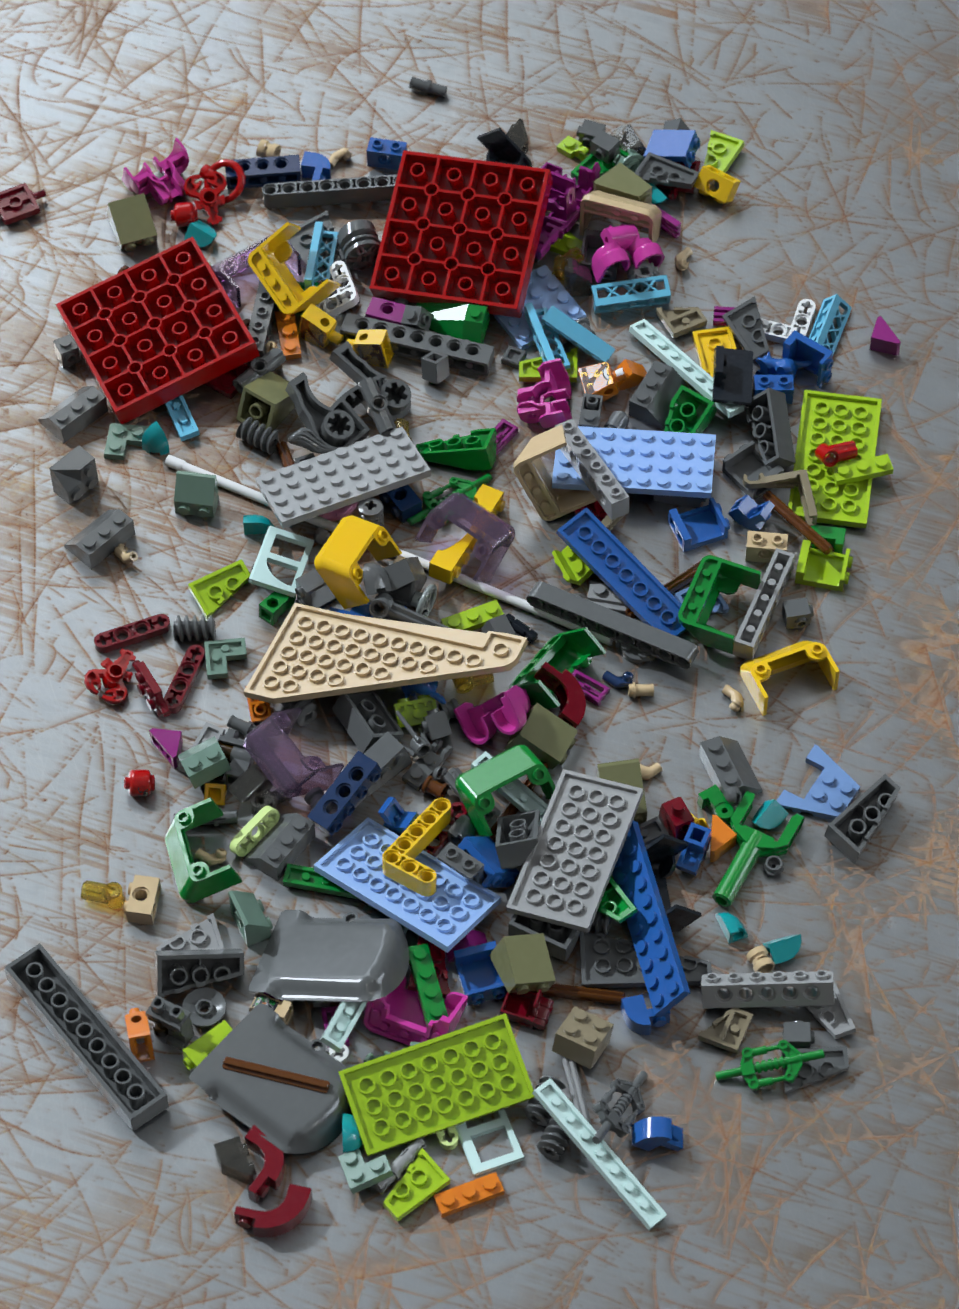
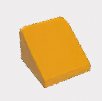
M205 783L204 800L211 797L217 805L225 806L227 785Z

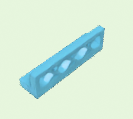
M315 221L304 277L305 290L314 286V283L320 279L323 282L326 279H331L330 266L334 263L338 232L323 231V222ZM323 237L333 238V241L326 244L323 241ZM327 250L330 255L323 259L320 254ZM324 265L327 270L320 273L317 268Z
M667 275L598 284L591 287L594 299V314L668 304L671 298ZM663 281L665 289L657 290L652 286L655 282ZM642 284L647 289L639 293L634 290L636 285ZM618 287L628 290L625 295L621 296L615 291ZM597 290H605L609 295L606 298L598 299Z
M838 294L824 299L808 338L833 351L834 355L852 307ZM839 306L844 309L843 315H840ZM833 319H836L837 329L834 328ZM828 333L831 334L832 343L828 341Z
M532 302L524 304V317L543 362L554 360L555 357L561 358L565 369H569L570 363L558 334L538 319V316L548 312L547 308L535 310ZM543 329L551 331L549 337L545 336ZM549 343L557 346L555 351L551 350Z
M553 305L541 319L543 324L599 363L608 362L616 350Z

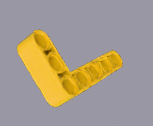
M435 799L382 855V869L385 876L425 897L432 896L436 892V872L416 861L415 858L450 823L451 802L448 799Z

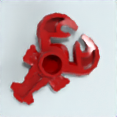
M217 171L208 172L205 174V177L213 178V180L206 179V182L215 189L204 187L200 192H197L202 180L198 183L194 182L200 179L201 176H189L184 184L185 194L190 198L199 199V201L194 200V203L198 210L205 209L209 216L206 220L207 224L212 226L218 225L219 222H222V217L217 214L218 206L225 204V195L223 194L220 197L218 195L227 186L226 178Z
M122 648L119 651L121 657L114 662L109 658L103 660L100 665L105 669H91L84 675L86 688L95 695H98L101 690L100 678H102L105 688H112L104 693L105 695L101 697L107 703L120 704L128 696V690L123 680L130 682L133 673L126 670L129 661L134 662L136 656L133 655L134 653L128 649Z

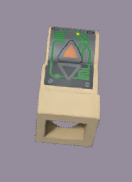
M262 993L256 994L249 1011L260 1003L265 1004L277 1012L283 1022L288 1025L294 1013L291 1001L283 1000L282 1002Z

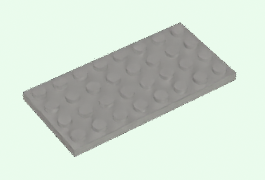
M399 427L382 435H375L291 466L256 477L255 480L282 528H286L432 475L430 468L403 427Z
M563 769L539 826L538 843L525 860L506 906L507 912L589 933L644 794L643 789Z

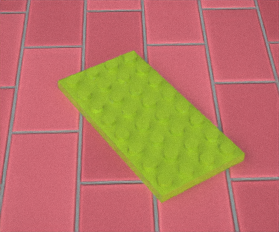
M804 390L795 453L796 463L794 464L793 471L807 470L818 515L817 523L858 528L867 527L872 478L836 486L830 471L831 467L825 466L816 458L815 450L820 444L833 445L853 440L858 449V455L854 459L841 461L837 464L875 457L882 399ZM795 486V488L790 490L788 507L802 520L806 521L798 487Z
M506 1013L338 1071L367 1157L535 1097L532 1094L534 1090Z

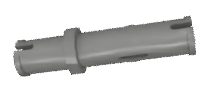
M421 1138L413 1140L390 1165L394 1176L374 1184V1188L378 1192L384 1193L394 1180L397 1181L401 1177L400 1174L418 1156L420 1150L427 1147L425 1142Z

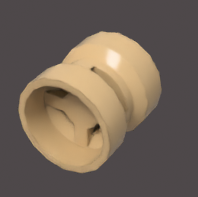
M262 139L258 144L256 155L260 158L280 156L281 145L276 143L270 144L268 140Z
M757 946L746 955L749 963L753 964L754 972L769 973L775 967L772 958L768 957V951L765 946Z

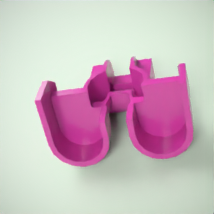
M175 138L172 153L166 159L159 162L156 157H153L152 164L160 174L164 175L158 179L152 173L146 162L143 163L141 171L134 177L127 167L123 168L122 182L129 191L135 192L137 195L151 193L158 204L164 205L167 202L172 203L174 198L182 197L183 193H185V181L180 175L188 167L189 157L183 144L178 138Z
M622 223L616 227L610 225L608 228H604L600 234L604 246L594 253L591 269L597 283H600L607 269L617 262L622 263L625 271L628 270L631 262L625 250L631 255L635 269H638L646 259H648L649 264L653 262L654 267L659 269L665 256L658 243L652 242L650 238H640L638 229L634 224L624 225Z
M561 358L545 361L537 369L542 381L534 386L517 389L516 398L519 403L517 413L525 423L535 424L540 422L543 428H552L557 424L572 419L571 410L567 402L568 399L572 398V388ZM551 396L555 399L552 402H545V399Z
M515 685L506 692H501L480 705L474 706L472 703L464 702L454 709V713L466 737L472 743L484 744L495 735L496 727L507 735H512L523 728L526 724V713L530 710V699L526 689Z

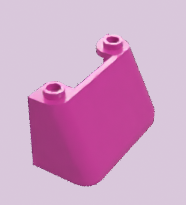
M406 977L388 995L380 999L367 1001L364 1016L365 1027L371 1032L410 1046L411 1042L421 1043L453 1032L467 1005L468 996L458 992L449 993L444 1002L448 1017L442 1015L439 1020H430L428 1025H426L417 992L406 988Z

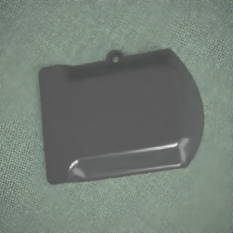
M284 910L277 920L248 989L252 992L269 993L280 1000L367 1002L380 999L394 991L407 973L409 964L407 940L400 923L393 919L358 918L356 912H349L343 918H315L301 910Z
M262 1003L256 1005L189 1076L190 1080L200 1086L214 1103L249 1128L256 1125L266 1135H261L263 1138L285 1153H310L327 1146L342 1133L343 1113L352 1115L338 1071L348 1067L324 1051L326 1045L320 1039H314L310 1042L287 1026L277 1012ZM316 1046L320 1047L319 1051L315 1050ZM225 1057H231L329 1081L330 1087L327 1093L304 1089L224 1069L223 1061Z

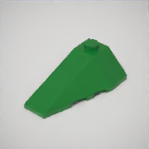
M416 303V306L423 307L433 314L429 328L430 331L483 344L490 320L487 306L471 303Z
M681 385L671 400L664 431L702 434L717 413V407L713 401Z
M496 428L472 430L470 435L462 437L456 434L453 435V438L446 441L436 439L417 444L416 448L425 461L469 470L486 471L492 469L496 460Z
M610 877L597 911L618 923H622L638 912V910Z

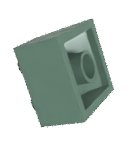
M177 470L174 493L175 513L214 518L219 501L216 475Z
M215 736L177 755L194 789L232 769Z
M229 891L231 915L247 947L269 939L271 936L270 929L273 928L269 916L265 917L263 914L265 910L261 900H256L253 893Z

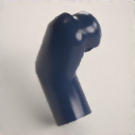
M606 671L602 676L604 681L615 688L627 687L628 684L633 683L634 675L628 671L619 677L609 671Z

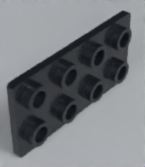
M716 345L714 349L712 401L751 406L753 351L724 348V346Z

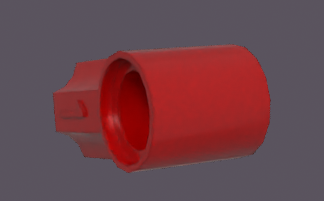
M853 440L833 445L820 444L815 450L816 458L827 467H833L841 461L854 459L858 455V449Z

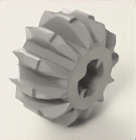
M646 260L638 269L631 265L628 273L629 280L660 276L658 267H654L653 262L647 264ZM655 282L652 287L657 288L659 282ZM642 284L636 285L634 289L636 291L640 289L642 292H644V290H646L647 288Z

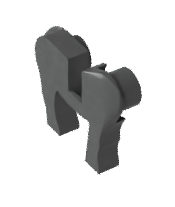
M348 341L333 350L329 359L357 385L344 393L331 407L324 405L313 395L308 384L307 375L304 372L291 380L285 389L295 405L298 417L306 427H301L289 436V443L319 454H325L354 444L367 437L370 428L353 410L360 403L367 410V404L358 386L359 382L365 378H375L381 394L388 401L387 407L394 422L402 420L411 408V390L409 386L399 379L385 380L387 376L377 372L365 360L360 358Z

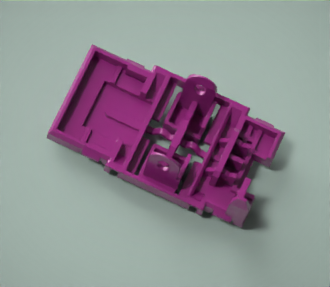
M545 162L540 167L550 169L553 183L549 197L553 199L548 200L546 211H551V213L544 217L535 255L536 259L541 260L550 250L551 245L558 239H563L564 234L566 235L580 218L582 198L593 191L594 181L600 177L601 167L598 162L594 164L593 170L583 166L579 167L577 186L575 177L570 179L567 178V174L562 176L563 168L549 162Z

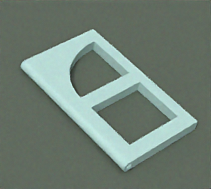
M269 526L248 582L294 597L296 594L295 579L302 576L315 540ZM275 538L306 547L301 561L271 553ZM267 562L297 571L292 586L274 577L268 569Z
M505 1109L497 1111L500 1117L498 1119L468 1129L466 1122L455 1126L474 1176L524 1160V1155ZM504 1128L514 1152L481 1163L472 1139Z

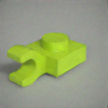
M569 135L557 145V152L570 159L575 156L583 161L588 157L586 154L589 152V149Z

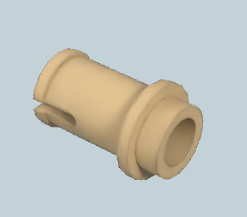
M635 682L628 684V696L633 698L636 696L654 697V684H635Z

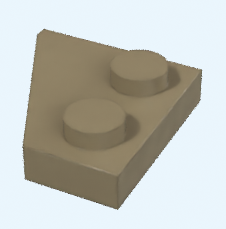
M662 307L656 308L657 316L673 339L707 325V319L699 307H674V310H662Z
M730 1008L725 1012L724 1016L713 1021L709 1028L705 1031H700L698 1040L737 1054L753 1019V1014L738 1008Z

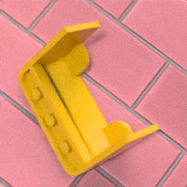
M286 222L250 253L248 263L279 309L285 314L293 315L306 310L311 303L314 305L320 304L341 285L339 282L326 279L318 287L311 286L305 291L302 289L284 263L292 254V248L288 240L298 233L301 228L298 225Z
M353 515L342 518L314 560L317 572L343 609L368 604L370 601L359 586L363 580V571L357 563L367 548L376 561L402 554L383 526Z
M801 641L745 661L741 665L740 676L762 716L767 715L768 695L761 682L768 680L771 675L810 661L818 662L833 691L837 690L840 671L824 644L813 641Z

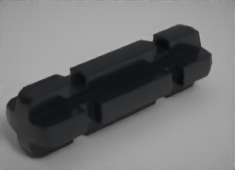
M509 613L506 615L517 634L526 637L530 643H534L537 640L538 633L533 629L529 630L530 627L518 619L515 620L513 615Z

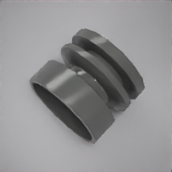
M355 220L345 224L337 234V241L347 266L353 270H365L375 266L381 243L375 226L367 220Z

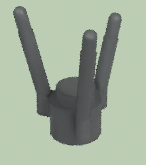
M397 710L395 712L413 737L410 741V748L404 746L406 751L413 758L416 756L420 758L425 757L429 754L432 745L429 743L421 727L418 728L421 735L419 737Z

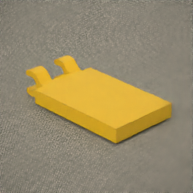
M729 327L692 331V338L700 367L713 377L714 349L716 345L724 346V348L736 349L733 334Z

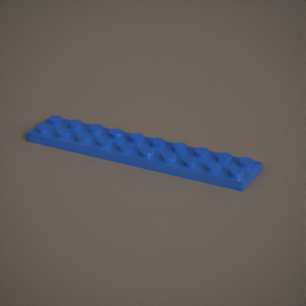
M633 820L612 874L616 884L638 910V912L627 918L626 921L654 1014L662 1017L690 994V990L638 822Z

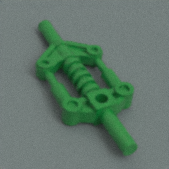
M488 473L474 482L452 477L449 480V484L431 492L425 491L423 493L425 509L408 518L409 525L412 526L428 516H431L432 519H438L443 524L448 523L449 518L461 512L463 508L467 506L473 507L477 488L491 481L492 476ZM450 487L452 489H456L455 491L451 492V494L442 497V499H439L438 501L434 499L439 495L443 494V491L449 489ZM464 496L466 497V502L462 505L455 506L448 511L444 510L446 507L459 501V499L464 498Z
M781 1040L778 1045L769 1047L761 1046L752 1049L745 1047L742 1050L741 1067L715 1072L717 1081L743 1076L752 1091H757L761 1087L774 1085L776 1082L786 1080L788 1083H793L803 1066V1062L825 1058L823 1049L801 1054L789 1042ZM780 1050L785 1054L784 1058L781 1056L779 1057L780 1059L776 1057L774 1060H762L761 1063L758 1061L754 1064V1056L768 1054L769 1051ZM785 1066H788L784 1076L768 1077L759 1080L757 1078L756 1072H768V1070L773 1071L775 1068L778 1070L780 1069L779 1067L783 1069Z

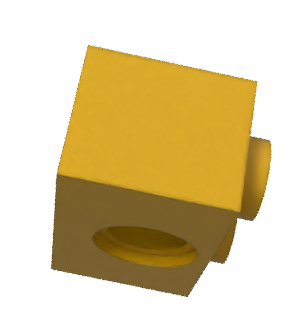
M711 165L702 166L694 187L699 189L701 194L711 195L715 197L714 200L718 203L725 204L733 201L741 181ZM715 181L719 184L718 190L714 186Z

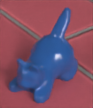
M768 352L763 358L756 359L760 369L755 374L793 375L794 378L798 368L807 367L812 364V361L795 362L788 358L775 359Z
M438 681L401 686L405 698H409L410 695L415 696L418 693L420 695H429L441 704H446L444 697L436 692L439 685Z

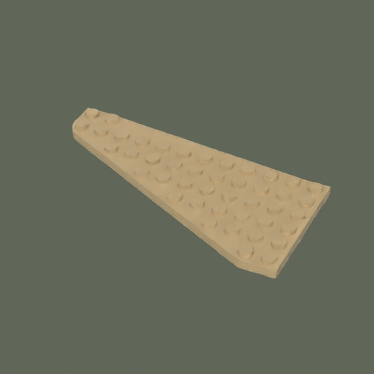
M294 603L246 686L244 695L247 698L278 704L510 671L517 665L528 644V640L526 637L494 631L481 633L350 615Z

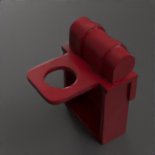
M540 989L538 994L529 991L522 995L508 993L507 991L500 1015L506 1013L508 1020L521 1023V1026L531 1029L535 1026L539 1030H544L548 1024L549 1015L553 1011L554 1001L543 997L542 990Z

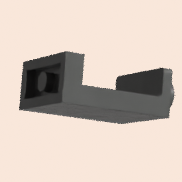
M752 440L748 444H743L734 453L725 456L722 472L746 495L756 500L772 488L748 489L742 483L744 474L748 476L747 479L749 481H757L761 472L765 477L784 473V469L780 465L774 468L766 466L762 456L755 449L756 443Z
M449 842L439 853L438 860L468 880H474L479 884L484 882V864L453 843Z

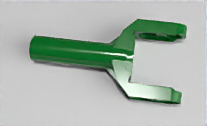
M746 791L730 819L729 826L737 834L736 843L739 846V850L712 895L715 902L724 907L732 905L759 857L787 854L803 825L804 816L798 813L792 816L777 842L774 840L775 838L744 824L752 810V804L755 799L754 793Z

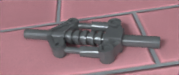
M641 1071L633 1082L615 1079L610 1083V1091L606 1092L603 1098L593 1106V1110L598 1114L602 1124L592 1138L595 1144H600L609 1131L616 1133L620 1138L631 1132L630 1127L635 1122V1117L646 1109L639 1088L648 1077L647 1072ZM614 1092L621 1093L622 1095L610 1109L608 1103L613 1098ZM631 1103L633 1113L623 1122L621 1116Z

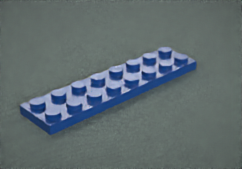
M587 507L557 530L556 534L643 623L677 637L686 631L678 620V612L682 604Z

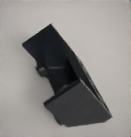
M501 128L478 135L477 139L488 150L486 161L532 167L530 159Z
M663 834L645 847L671 932H679L700 918L702 914L677 904L672 907L670 905L666 878L676 869L675 855L689 847V843Z

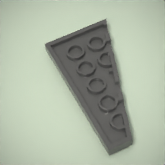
M328 211L299 225L301 230L288 240L292 248V254L305 268L307 267L315 221L323 222V231L334 232ZM323 237V241L328 244L333 241V238ZM337 242L334 262L342 261L347 266L343 252ZM327 250L320 254L323 259L330 255ZM322 265L321 267L317 268V270L320 273L326 271L327 268L324 265ZM339 269L338 274L343 275ZM344 281L340 287L347 286L349 281ZM337 289L330 296L337 294Z
M580 932L582 987H646L633 941L622 938L618 940L599 932L598 934ZM687 955L684 957L679 956L688 986L701 985L702 975L712 973L710 961Z

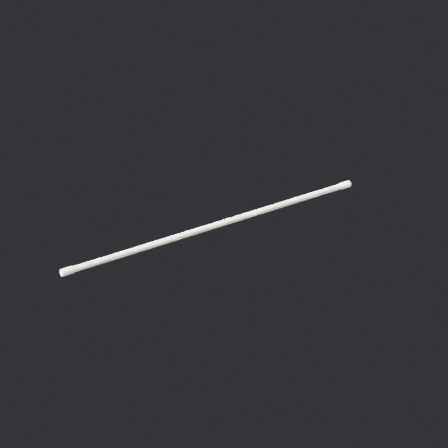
M168 455L165 460V466L175 470L216 475L172 455ZM216 475L217 486L269 506L261 492ZM320 516L305 520L330 532H333L338 525ZM400 549L402 552L400 556L405 558L418 557L422 568L429 571V560ZM461 573L458 578L453 580L456 583L572 630L583 628L531 606L523 598ZM589 630L599 642L609 646L612 645L613 639Z

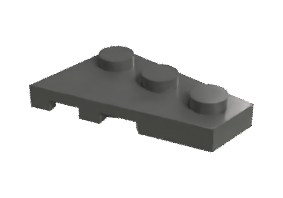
M754 296L722 315V319L742 348L753 351V363L756 362L757 358H762L769 352Z

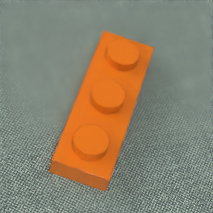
M276 311L275 319L280 349L285 355L286 360L300 359L301 350L295 314L288 315L282 311Z
M493 1172L435 1194L433 1199L443 1218L504 1195V1189L497 1173Z

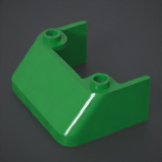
M713 555L703 557L678 612L679 623L701 644L733 654L734 636L716 630L714 627L707 625V621L719 593L726 595L735 594L741 584L758 589L762 579V571Z
M587 627L559 633L543 646L512 681L509 688L517 685L522 689H526L530 704L533 706L538 703L547 710L559 707L560 703L557 701L554 692L546 687L541 680L534 678L540 667L547 662L560 673L565 669L572 673L575 669H585L591 664V659L594 656L604 655L607 651Z
M515 745L460 774L456 778V789L479 836L489 837L493 835L484 817L495 806V800L491 793L512 781L527 775L532 784L540 785L545 798L551 800L556 786L548 769L527 746Z
M211 797L177 812L165 835V844L178 892L186 903L197 902L243 882L242 878L230 865L211 872L205 862L194 863L186 831L224 815L223 811Z

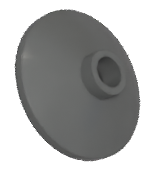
M204 987L190 992L185 997L182 1007L191 1012L192 1025L209 1027L215 1025L223 1018L226 1011V1002L220 992ZM203 1009L209 1010L207 1012H201Z

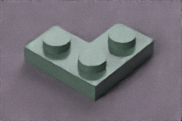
M110 423L104 458L124 460L127 445L142 446V436L149 426Z
M245 637L204 641L208 680L228 678L227 661L247 659Z
M359 1148L338 1156L353 1194L394 1176L385 1154L365 1163Z

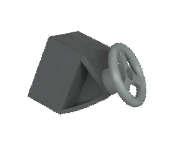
M404 558L385 567L384 569L390 579L392 590L382 593H388L393 598L394 603L411 605L417 608L416 613L428 617L436 600L437 587L431 584L423 593L420 592L427 577L419 558Z

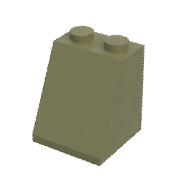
M621 162L594 181L593 191H602L647 204L652 203V186Z
M144 193L108 203L107 217L120 250L130 251L135 249L136 246L142 244L149 246L154 241H157V232Z
M270 371L244 386L236 419L243 422L248 417H252L253 422L258 420L259 426L263 423L266 425V429L271 427L273 432L295 408L293 401L285 391L289 381Z
M536 703L526 713L527 719L524 727L511 735L504 749L508 750L515 745H525L539 760L546 762L548 768L553 769L558 764L562 765L567 759L568 755L566 752L574 746L577 740L574 737L578 730Z
M639 758L597 764V778L642 788L644 792ZM645 794L642 796L633 819L638 822V825L647 821Z
M544 933L504 936L489 954L508 993L522 995L529 991L538 992L539 989L543 993L548 991L556 981Z

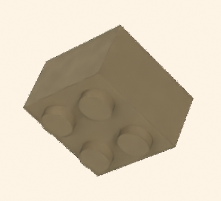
M574 1006L555 1033L552 1051L592 1069L610 1043L614 1024Z

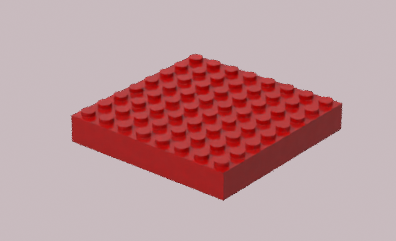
M403 150L369 288L373 297L388 300L403 298L410 303H471L487 306L489 314L521 318L553 183L550 169Z
M193 236L55 304L65 326L78 345L80 353L101 391L106 396L120 424H125L260 356L254 339Z

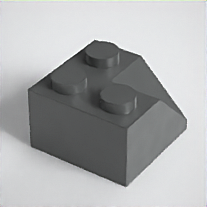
M79 445L49 468L53 491L69 505L75 500L80 499L85 492L94 488L99 482L95 458Z

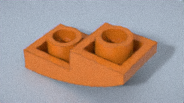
M247 698L251 722L272 720L270 704L268 702Z

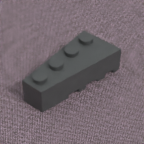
M767 388L753 396L751 406L745 405L744 410L747 413L748 423L752 425L753 436L758 440V448L764 464L772 468L780 465L783 469H786L796 463L785 393Z
M388 731L364 753L378 763L382 772L378 781L372 783L367 795L359 800L355 808L413 763L405 747ZM358 776L355 781L361 780L363 776ZM350 792L344 793L342 797L349 796Z
M884 774L828 825L824 836L855 864L896 800L900 787Z
M242 949L155 951L156 996L165 997L166 995L180 993L194 987L198 988L212 982L244 975V952Z

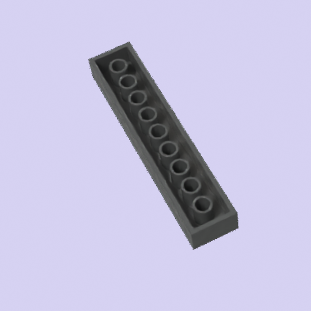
M40 943L4 967L10 984L133 1132L169 1107L167 1094Z

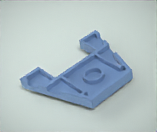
M815 744L807 755L805 762L822 770V773L804 799L784 789L777 802L783 808L792 809V812L801 813L802 811L812 813L815 817L834 820L851 805L860 791V786Z

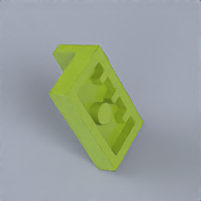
M568 545L562 551L554 550L552 552L555 558L554 562L560 567L563 578L568 583L581 585L594 573Z
M429 695L417 696L418 699L412 701L409 698H402L397 700L393 708L395 712L398 710L411 727L418 726L423 722L422 717L428 716L427 711L437 708L435 699ZM396 715L397 724L399 725V727L406 728L400 721L399 717Z

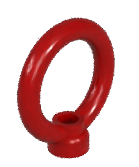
M230 159L219 160L211 166L205 164L199 173L201 178L204 179V187L212 188L206 182V179L213 180V178L205 177L206 173L217 171L222 167H231L235 170L238 177L237 186L231 194L224 196L225 203L237 199L245 186V174L242 167Z

